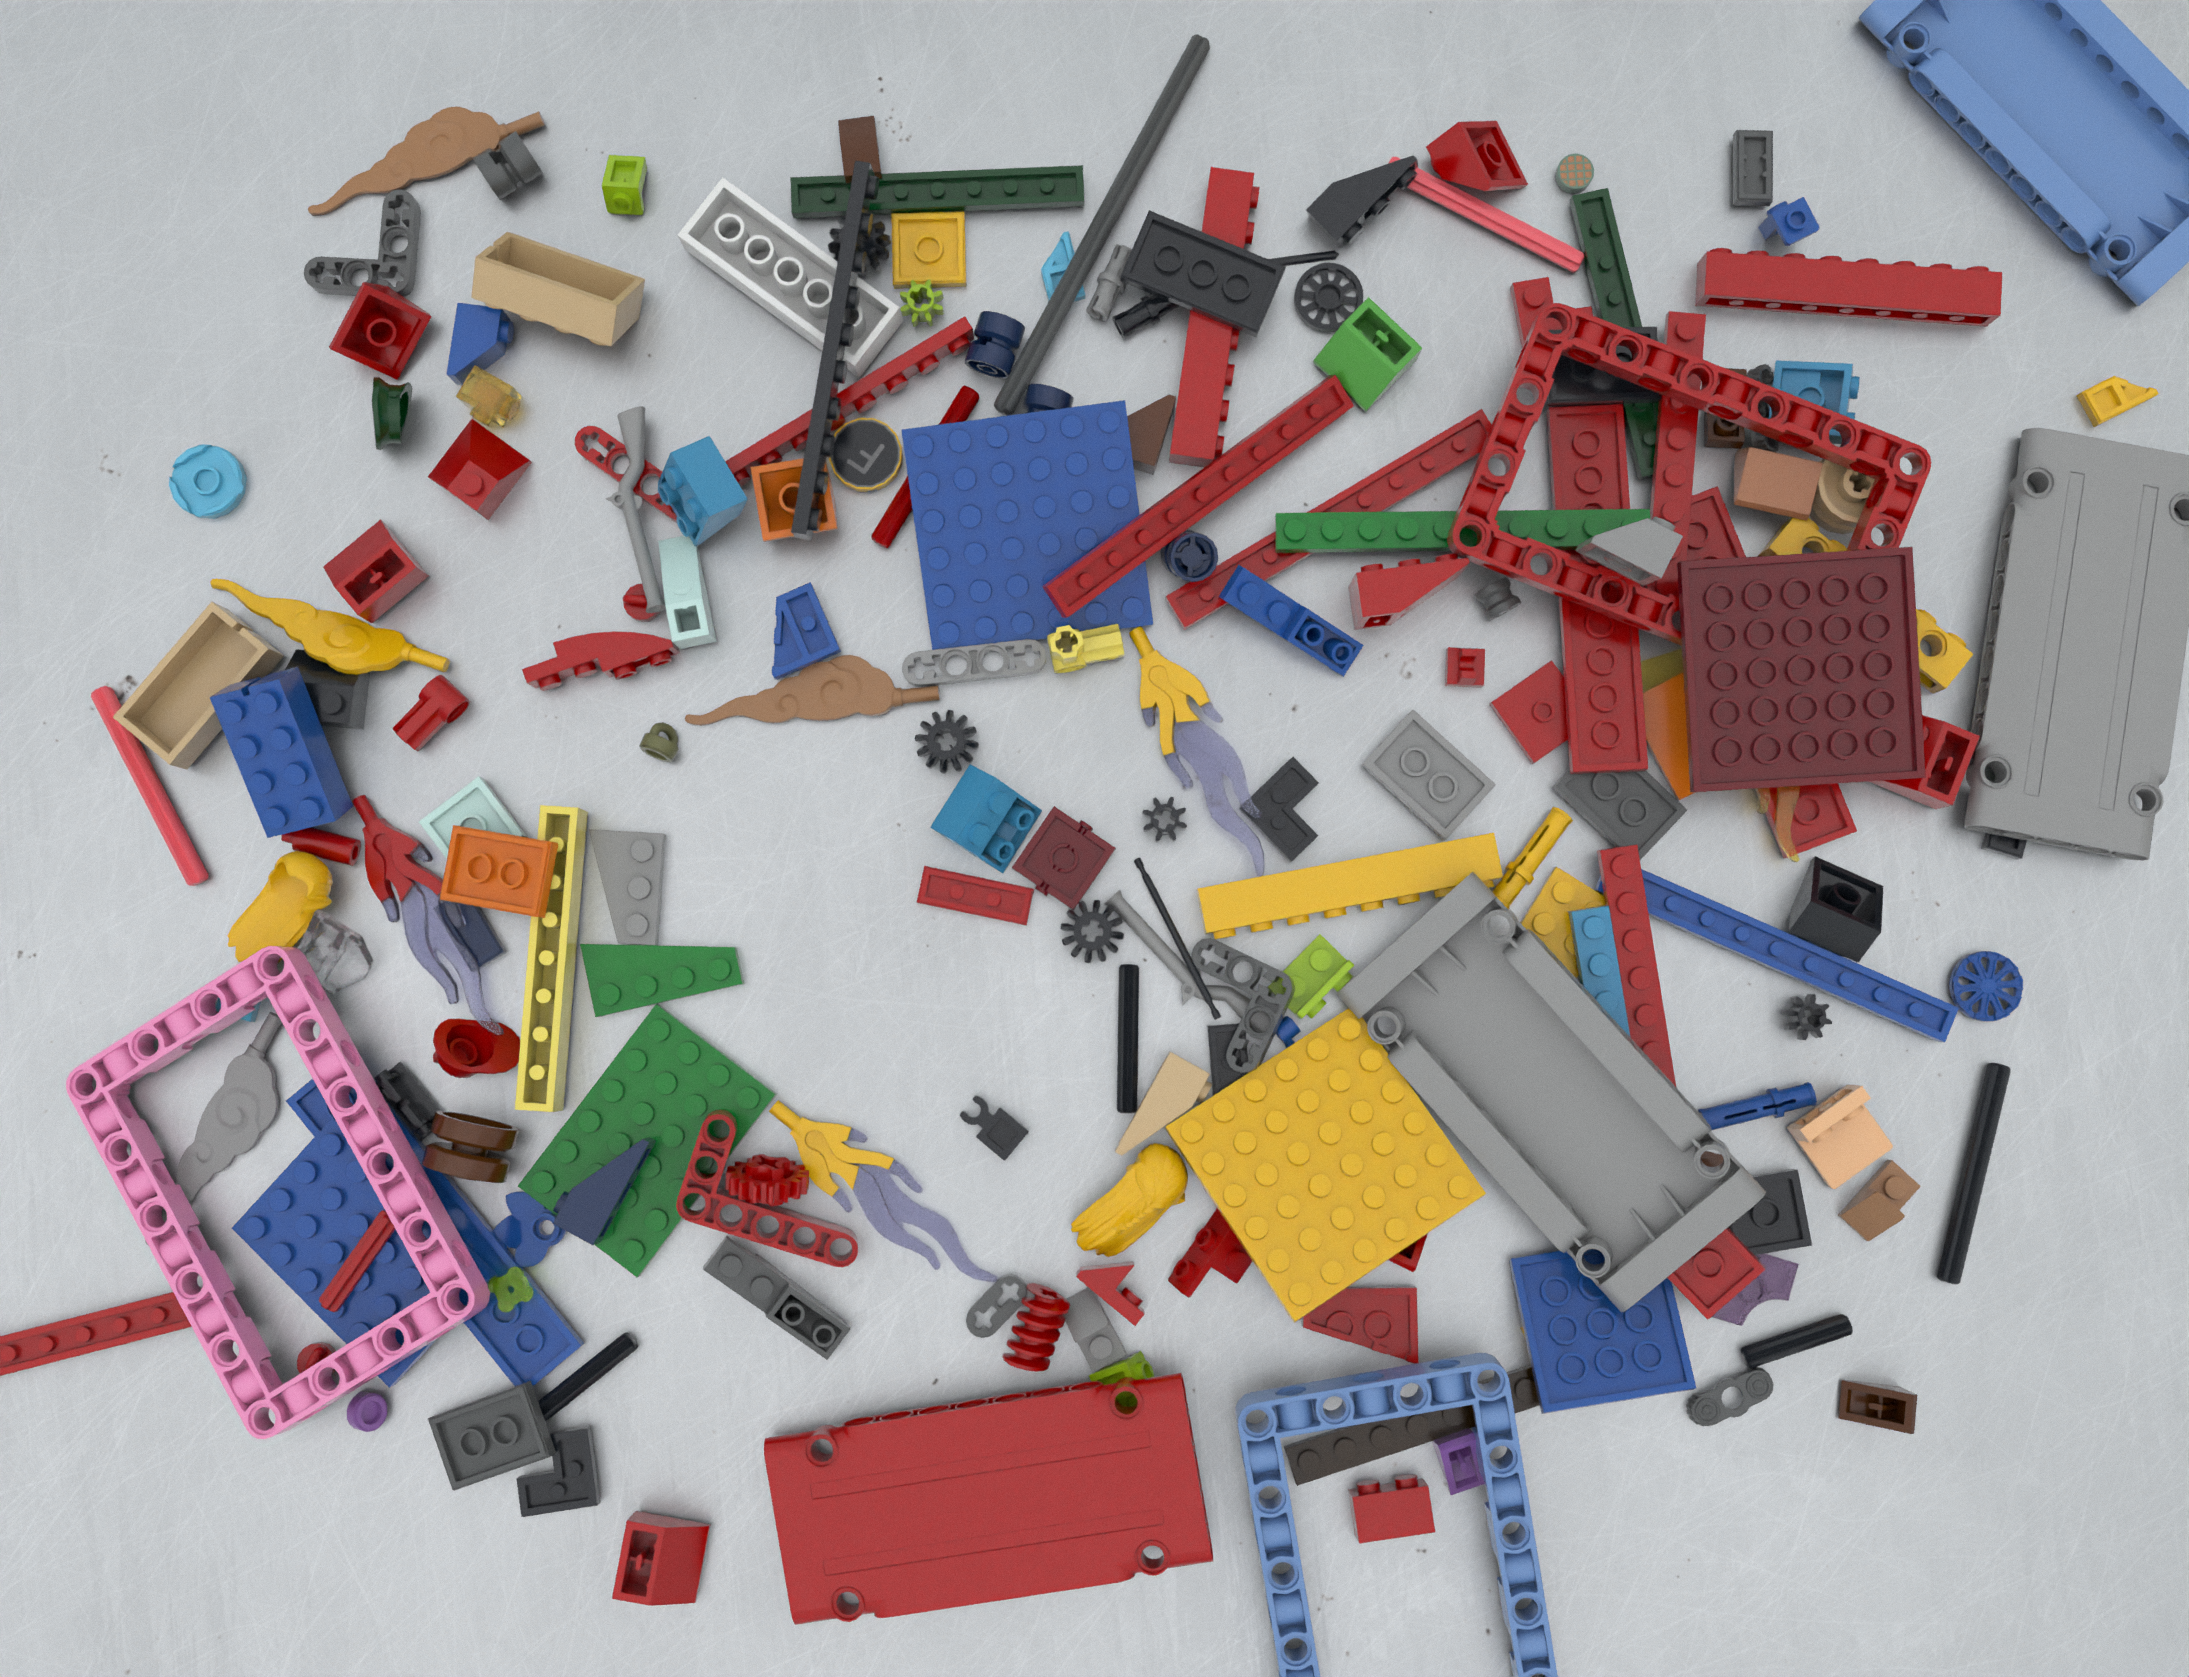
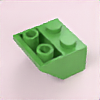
M1368 297L1343 322L1313 360V363L1327 376L1336 375L1348 396L1367 412L1417 361L1422 347Z

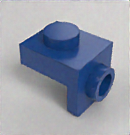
M1804 197L1789 204L1787 201L1775 205L1766 212L1768 217L1758 227L1764 240L1779 234L1785 246H1790L1816 233L1820 228Z

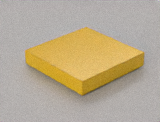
M964 211L891 213L894 289L911 288V280H914L916 284L925 285L928 279L931 280L932 288L967 287Z

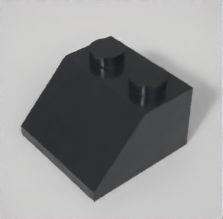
M296 649L285 670L295 667L299 668L321 726L364 730L370 672L357 675L338 672L327 663L310 657L305 650Z
M1814 856L1791 907L1789 932L1798 938L1824 947L1839 956L1859 962L1881 933L1884 886Z

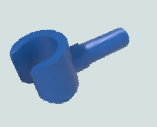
M1285 1016L1278 1027L1276 1035L1285 1044V1047L1288 1048L1295 1043L1292 1038L1301 1030L1291 1018Z

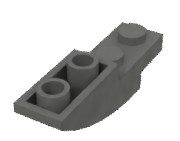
M728 1236L723 1239L703 1266L704 1271L765 1313L766 1318L826 1360L829 1359L850 1330V1327L800 1285L758 1254L753 1255Z

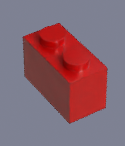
M1415 1474L1396 1476L1394 1483L1380 1484L1379 1480H1364L1356 1483L1357 1488L1348 1489L1354 1534L1359 1544L1435 1533L1429 1487L1423 1478L1417 1479Z

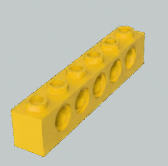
M1791 517L1785 521L1758 556L1802 554L1803 547L1811 549L1813 553L1846 551L1847 548L1840 542L1833 539L1829 540L1821 534L1818 525L1808 518L1806 521ZM1916 609L1920 684L1934 694L1949 686L1973 656V653L1965 648L1966 643L1963 639L1953 633H1946L1936 625L1937 621L1930 613L1922 609ZM1921 640H1925L1930 644L1932 649L1931 656H1927L1921 651Z

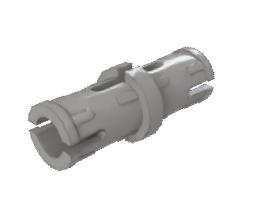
M1117 244L1105 271L1101 272L1097 278L1099 284L1086 309V312L1095 319L1107 321L1118 295L1122 294L1126 288V283L1120 281V276L1132 249L1125 245L1120 246Z

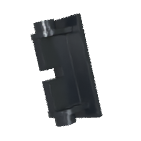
M399 1062L389 1071L386 1069L379 1073L374 1079L381 1094L421 1142L432 1133L431 1126L435 1111H440V1109L402 1062Z

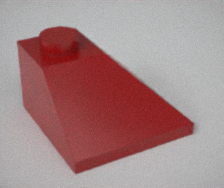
M1497 121L1457 122L1426 146L1431 156V165L1443 180L1483 191L1522 189L1528 185Z
M471 419L429 474L428 478L486 520H489L532 462L478 422Z

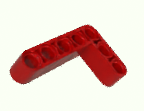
M715 1110L708 1114L701 1126L677 1198L676 1208L678 1214L689 1222L831 1266L846 1267L853 1263L858 1255V1240L852 1230L779 1206H769L762 1203L750 1204L745 1200H738V1195L730 1196L729 1191L718 1188L736 1135L737 1122L735 1117L726 1110ZM717 1119L723 1120L729 1125L730 1133L726 1137L716 1138L709 1132V1123ZM703 1156H710L717 1162L718 1169L712 1174H703L697 1168V1160ZM690 1193L702 1195L705 1199V1207L697 1211L689 1209L685 1205V1196ZM734 1204L741 1209L742 1217L738 1221L729 1222L722 1217L721 1209L726 1205ZM764 1216H772L778 1221L779 1227L772 1233H765L759 1229L758 1220ZM801 1227H808L814 1231L816 1237L809 1244H801L794 1238L795 1231ZM839 1238L846 1239L851 1243L852 1248L845 1255H836L830 1249L833 1241Z

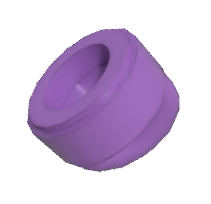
M367 1391L357 1393L349 1402L347 1408L348 1423L354 1429L365 1432L378 1429L387 1416V1403L385 1399L379 1394Z

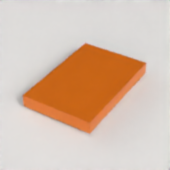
M1683 672L1643 693L1647 746L1678 801L1695 793L1690 792Z
M453 825L440 900L545 918L558 843Z

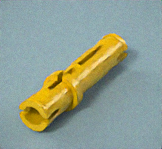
M1552 807L1546 819L1531 837L1514 862L1510 861L1505 867L1507 872L1492 892L1506 908H1510V905L1525 885L1532 883L1534 880L1532 875L1569 824L1572 823V818L1563 810Z

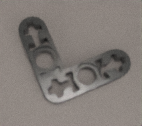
M401 189L393 190L384 198L378 260L315 257L305 265L304 278L306 282L321 294L356 296L361 286H353L351 284V275L357 269H366L369 276L367 283L388 286L403 297L409 295L415 285L421 216L420 206L416 199L409 192ZM403 201L409 206V209H405L402 212L401 221L406 227L400 226V216L394 210V208L401 207ZM399 235L406 236L408 238L406 249L399 253L392 252L390 250L391 240ZM323 268H325L330 274L340 276L341 282L336 277L327 276L324 277L323 283H321L316 278V274H322ZM377 270L383 278L392 279L395 277L396 272H398L404 279L403 281H397L396 287H393L389 281L378 279Z
M1210 938L1202 939L1197 942L1192 950L1191 955L1194 965L1201 971L1253 995L1226 1053L1227 1063L1233 1070L1244 1074L1250 1073L1261 1065L1294 996V982L1286 973L1217 940ZM1212 946H1215L1214 953L1225 960H1228V953L1233 954V957L1226 964L1224 975L1219 973L1224 968L1223 966L1211 961L1207 966L1204 965L1205 958L1201 956L1203 950L1210 951ZM1246 961L1252 965L1253 975L1250 980L1241 983L1234 978L1233 970L1236 964ZM1262 969L1267 970L1263 977L1272 982H1277L1279 978H1283L1282 986L1286 988L1284 995L1277 993L1275 998L1270 997L1272 990L1261 984L1258 986V991L1253 990V987L1260 980ZM1260 1011L1266 1012L1271 1019L1270 1027L1263 1033L1255 1032L1250 1023L1252 1016ZM1244 1032H1246L1251 1037L1263 1040L1260 1047L1256 1043L1252 1044L1249 1050V1054L1254 1057L1252 1063L1245 1062L1240 1067L1238 1065L1240 1059L1235 1054L1238 1049H1246L1249 1040L1242 1039Z

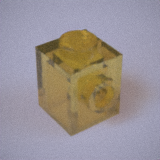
M474 365L456 395L466 407L471 409L469 415L486 426L494 422L501 427H504L508 420L511 421L517 415L521 405L520 399L522 398L513 386Z

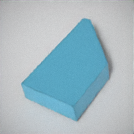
M1069 231L1063 232L1057 246L1041 268V276L1048 302L1075 254ZM1083 285L1074 302L1085 299Z

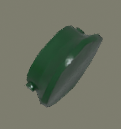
M374 377L372 411L376 450H382L388 444H402V432L408 417L413 388L409 382L402 385H390L380 377Z

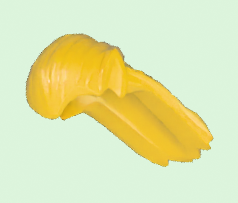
M295 851L284 854L277 860L274 866L275 869L268 875V882L232 925L227 935L229 938L228 946H236L235 957L238 962L244 961L268 946L293 947L311 926L320 910L332 903L329 898L333 884L332 874L320 859L310 853Z
M1158 1143L1150 1144L1139 1152L1136 1161L1126 1167V1174L1114 1188L1083 1211L1071 1224V1231L1079 1232L1076 1241L1078 1246L1083 1251L1095 1250L1097 1255L1104 1254L1106 1257L1117 1255L1144 1235L1172 1205L1184 1202V1191L1188 1184V1173L1179 1153L1167 1145Z

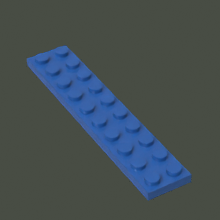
M313 1079L286 1100L314 1137L334 1117ZM354 1088L349 1092V1099L353 1105L357 1100V1093ZM385 1099L462 1240L497 1273L488 1284L490 1298L487 1306L463 1323L514 1386L530 1380L532 1385L535 1386L585 1343L527 1271L519 1266L514 1255L494 1233L493 1229L448 1174L434 1171L422 1165L426 1146L422 1141L418 1140ZM388 1154L385 1163L393 1169L394 1161L392 1156Z

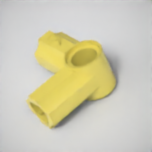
M1118 624L1085 631L1072 629L1070 625L1057 627L1055 633L1047 636L1054 673L1076 671L1085 668L1090 663L1113 660L1125 655Z

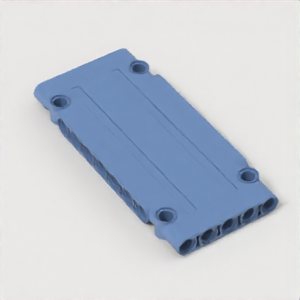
M1875 0L1859 16L1858 19L1887 48L1886 53L1890 63L1895 67L1906 68L1909 71L1908 76L1911 85L2071 250L2081 254L2086 253L2089 256V266L2094 273L2099 276L2109 277L2137 306H2140L2189 262V90L2101 0ZM1904 41L1911 43L1914 47V50L1909 49L1904 44ZM2108 250H2111L2116 254L2117 260H2114L2110 256Z

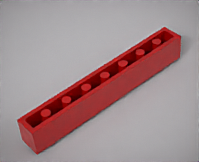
M1216 167L1210 168L1201 232L1244 249V244H1252L1255 222L1248 221L1249 208L1257 209L1260 187L1253 186L1254 173ZM1191 310L1169 463L1206 467L1214 461V457L1218 458L1223 452L1225 436L1218 435L1219 422H1227L1230 400L1223 399L1224 386L1232 387L1235 367L1234 364H1228L1229 350L1237 351L1240 330Z
M1715 248L1707 251L1697 263L1695 306L1987 327L2001 316L2002 272L1989 271L1988 267L1973 266L1966 270L1952 269V265L1944 263L1934 264L1930 267L1916 266L1912 261L1879 264V261L1873 258H1864L1856 262L1842 261V258L1839 256L1808 259L1805 258L1804 254L1789 253L1780 257L1769 256L1768 252L1760 250L1750 251L1746 254L1732 253V250L1728 248Z

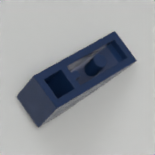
M650 1137L642 1139L572 1188L569 1193L564 1191L553 1211L557 1213V1216L552 1224L591 1245L600 1243L655 1145L656 1140Z

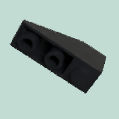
M1412 155L1333 182L1306 209L1308 217L1338 247L1345 241L1348 244L1352 243L1364 230L1362 224L1371 214L1374 217L1380 215L1391 202L1388 197L1398 187L1404 190L1416 178L1417 158Z

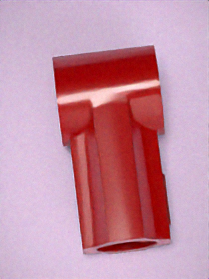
M443 675L436 676L424 686L418 696L420 700L392 728L406 744L416 751H419L444 724H450L458 719L470 704L469 699Z

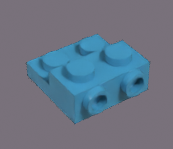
M1776 360L1772 387L1855 420V412H1848L1850 399H1857L1860 377L1853 376V364ZM1770 407V410H1769V418H1768V419H1770V418H1771V415H1772L1771 407ZM1831 429L1829 431L1830 442L1832 444H1841L1842 437L1840 433Z

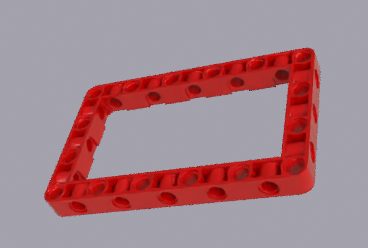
M1554 303L1543 308L1531 325L1447 537L1449 549L1453 554H1458L1460 558H1469V561L1682 646L1681 631L1675 629L1672 624L1674 613L1680 612L1679 597L1672 594L1664 596L1641 587V584L1602 566L1591 567L1569 558L1571 555L1529 537L1523 540L1498 530L1500 526L1496 525L1495 517L1504 497L1510 492L1526 452L1523 449L1532 427L1538 422L1554 382V378H1552L1553 372L1562 355L1875 479L1846 551L1899 548L1930 472L1932 462L1927 450L1920 445L1568 305ZM1555 318L1558 320L1562 327L1561 333L1552 334L1545 326V319ZM1617 346H1625L1630 350L1632 355L1631 362H1623L1617 357ZM1688 374H1695L1701 379V390H1693L1689 387L1687 383ZM1526 388L1530 390L1534 398L1533 404L1524 405L1520 403L1516 395L1517 389ZM1759 401L1766 402L1771 407L1772 415L1770 419L1762 417L1758 412ZM1831 429L1840 433L1842 437L1840 447L1830 442L1829 431ZM1902 457L1908 459L1912 465L1910 475L1905 474L1900 468V459ZM1497 458L1503 461L1506 468L1503 476H1495L1490 472L1488 468L1489 459ZM1874 527L1883 533L1884 540L1881 546L1875 544L1871 538V532ZM1469 528L1476 533L1477 544L1474 547H1467L1460 541L1459 535L1462 529ZM1533 556H1540L1546 561L1547 571L1544 575H1537L1532 571L1530 562ZM1604 584L1614 586L1617 591V599L1613 604L1606 602L1602 598L1601 589Z

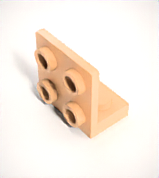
M1860 1085L1844 1086L1786 1127L1828 1187L1832 1189L1842 1185L1893 1148L1890 1140L1865 1107L1864 1103L1871 1099L1863 1086Z

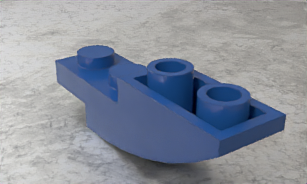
M1240 565L1237 566L1218 596L1343 677L1364 646Z

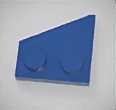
M811 582L776 597L775 615L777 618L773 643L775 645L774 666H772V675L775 680L841 652Z

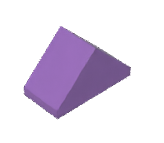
M1467 1428L1432 1441L1450 1495L1485 1484L1479 1473L1476 1439L1471 1429Z

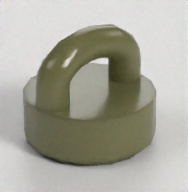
M664 722L656 723L652 726L649 733L644 734L639 746L644 753L655 759L673 762L679 750L677 746L678 736L669 724ZM660 732L666 733V735L668 736L669 740H667V739H665V738H663V737L658 736L659 733H660Z

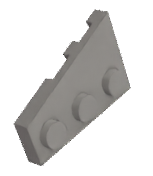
M589 829L617 942L619 944L658 945L666 835L663 833Z

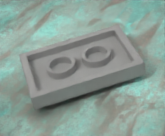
M1414 710L1400 722L1361 765L1443 840H1446L1496 785Z

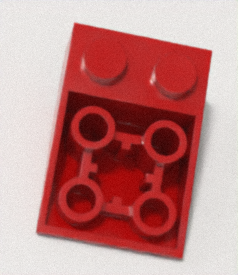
M1445 554L1435 557V562L1421 564L1420 559H1408L1398 562V567L1384 569L1383 564H1370L1361 567V572H1356L1348 586L1354 630L1392 625L1457 579L1469 565V558L1458 559V554Z
M1922 715L1926 778L1868 782L1937 810L1953 805L1980 736L1945 721Z

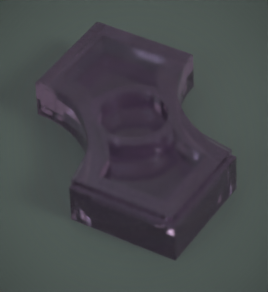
M1768 1254L1757 1255V1258L1765 1265L1766 1270L1712 1317L1742 1326L1748 1314L1757 1305L1774 1299L1789 1301L1799 1264Z

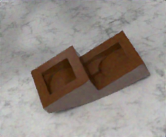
M874 116L838 120L846 183L852 182L855 161L870 163L875 176L882 179Z

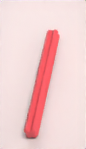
M1392 157V158L1390 159L1389 163H1392V162H1395V161H1398V160H1401V159L1398 158V157ZM1419 168L1415 170L1417 176L1407 186L1408 189L1570 272H1576L1579 269L1585 256L1583 252Z
M107 686L94 690L91 693V698L186 883L189 886L203 883L208 879L209 875L139 739L113 718L122 707L114 690Z

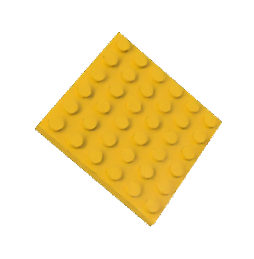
M1349 1008L1261 1064L1256 1070L1244 1075L1165 1127V1130L1294 1323L1486 1194L1408 1081L1387 1057L1388 1053L1382 1044L1376 1043L1371 1039L1368 1034L1367 1023L1363 1017L1358 1019Z

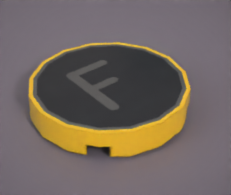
M857 418L845 423L835 432L834 451L832 457H829V461L835 476L846 487L858 492L879 490L887 487L897 477L902 466V447L897 434L886 423L875 418Z

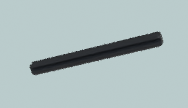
M1989 1063L1987 1065L1938 1269L1937 1278L1951 1284H1959L1961 1281L2010 1077V1067L1999 1063Z

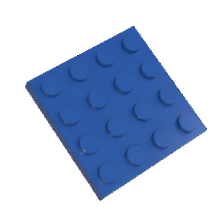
M1589 1249L1583 1253L1584 1258L1590 1264H1600L1605 1260L1602 1252L1597 1249ZM1556 1251L1510 1259L1509 1263L1541 1414L1696 1389L1672 1282L1668 1278L1663 1280L1628 1310L1621 1313L1590 1277L1584 1276L1578 1270L1576 1261L1567 1251L1565 1253Z

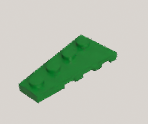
M580 944L595 1017H602L744 984L736 947Z

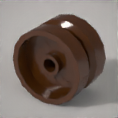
M435 1111L431 1131L438 1138L453 1143L434 1142L426 1145L422 1165L457 1178L491 1183L506 1182L511 1163L504 1156L489 1150L505 1152L514 1149L519 1129L512 1125L483 1117L450 1111Z

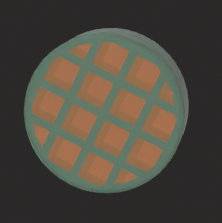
M1582 154L1567 155L1560 161L1556 169V182L1567 193H1580L1592 181L1594 167L1592 162Z

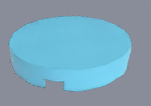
M201 444L189 448L176 459L172 466L174 470L172 477L169 478V487L173 499L183 510L199 518L216 519L229 514L240 504L246 492L247 477L243 465L232 453L221 447Z

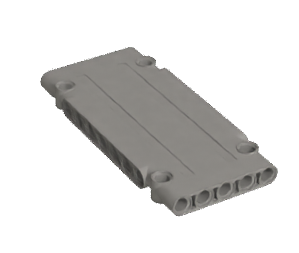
M2045 428L2025 429L2021 434L2017 475L2008 487V495L2012 502L2004 512L2000 530L1971 732L1980 737L1974 750L1976 751L1975 761L1968 767L1966 772V781L1971 788L1968 795L1964 827L1973 831L2116 858L2148 860L2155 814L2162 809L2164 803L2159 785L2165 781L2170 767L2189 629V455ZM2027 480L2035 484L2037 493L2032 492L2028 488ZM2174 507L2180 511L2182 520L2176 516ZM1986 766L1994 771V782H1990L1986 778L1984 771ZM2135 794L2142 800L2141 810L2134 803Z
M1474 872L1461 881L1337 993L1338 997L1358 1019L1363 1017L1367 1023L1369 1036L1376 1043L1382 1044L1388 1051V1059L1552 1244L1563 1253L1567 1251L1576 1261L1578 1270L1584 1276L1590 1277L1621 1313L1637 1303L1756 1205L1766 1194L1761 1185L1729 1152L1727 1145L1711 1132V1126L1544 942L1530 929L1526 930L1518 921L1514 912L1506 908ZM1499 915L1507 919L1510 928L1506 935H1496L1491 931L1489 923L1493 916ZM1387 1016L1393 1019L1396 1025L1394 1034L1387 1035L1380 1031L1378 1028L1379 1017ZM1707 1150H1716L1722 1154L1724 1159L1717 1167H1709L1702 1162L1701 1155ZM1589 1249H1597L1602 1252L1605 1260L1600 1264H1590L1584 1258L1583 1253Z

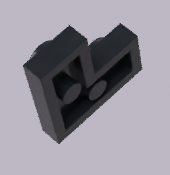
M1294 757L1286 762L1239 808L1290 863L1318 837L1316 832L1293 808L1319 782Z
M591 1426L550 1433L556 1454L552 1456L554 1471L522 1475L516 1479L521 1517L597 1506L601 1503Z

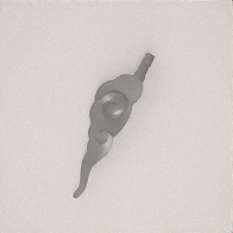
M269 1012L253 1043L249 1044L245 1053L235 1057L229 1063L224 1076V1084L211 1098L201 1116L195 1141L187 1147L180 1159L175 1185H180L190 1204L195 1199L200 1188L211 1180L214 1173L227 1168L236 1155L251 1150L257 1143L261 1133L275 1120L279 1108V1098L275 1088L276 1075L272 1065L264 1057L267 1053V1047L281 1024L279 1016L273 1012ZM165 1209L162 1210V1218L164 1222H166L167 1220V1213Z

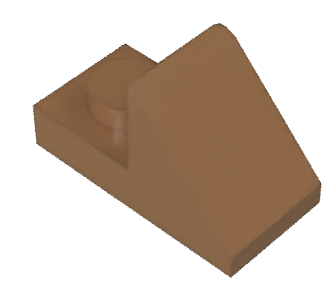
M1886 1160L1838 1216L1864 1240L1869 1242L1903 1220L1905 1215L1900 1209L1921 1186L1893 1160Z

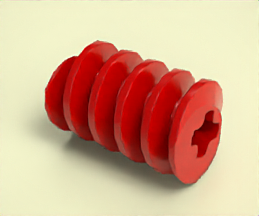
M1029 1283L1026 1289L1035 1296L1034 1298L1023 1297L1021 1303L1030 1310L1029 1312L1018 1311L1016 1315L1025 1325H1013L1011 1329L1020 1339H1008L1006 1343L1015 1353H1003L1002 1358L1009 1365L1016 1368L1038 1372L1049 1368L1051 1362L1049 1356L1054 1354L1056 1348L1054 1342L1058 1341L1060 1337L1059 1328L1063 1327L1065 1323L1063 1314L1068 1313L1070 1304L1065 1297L1055 1290L1040 1284Z

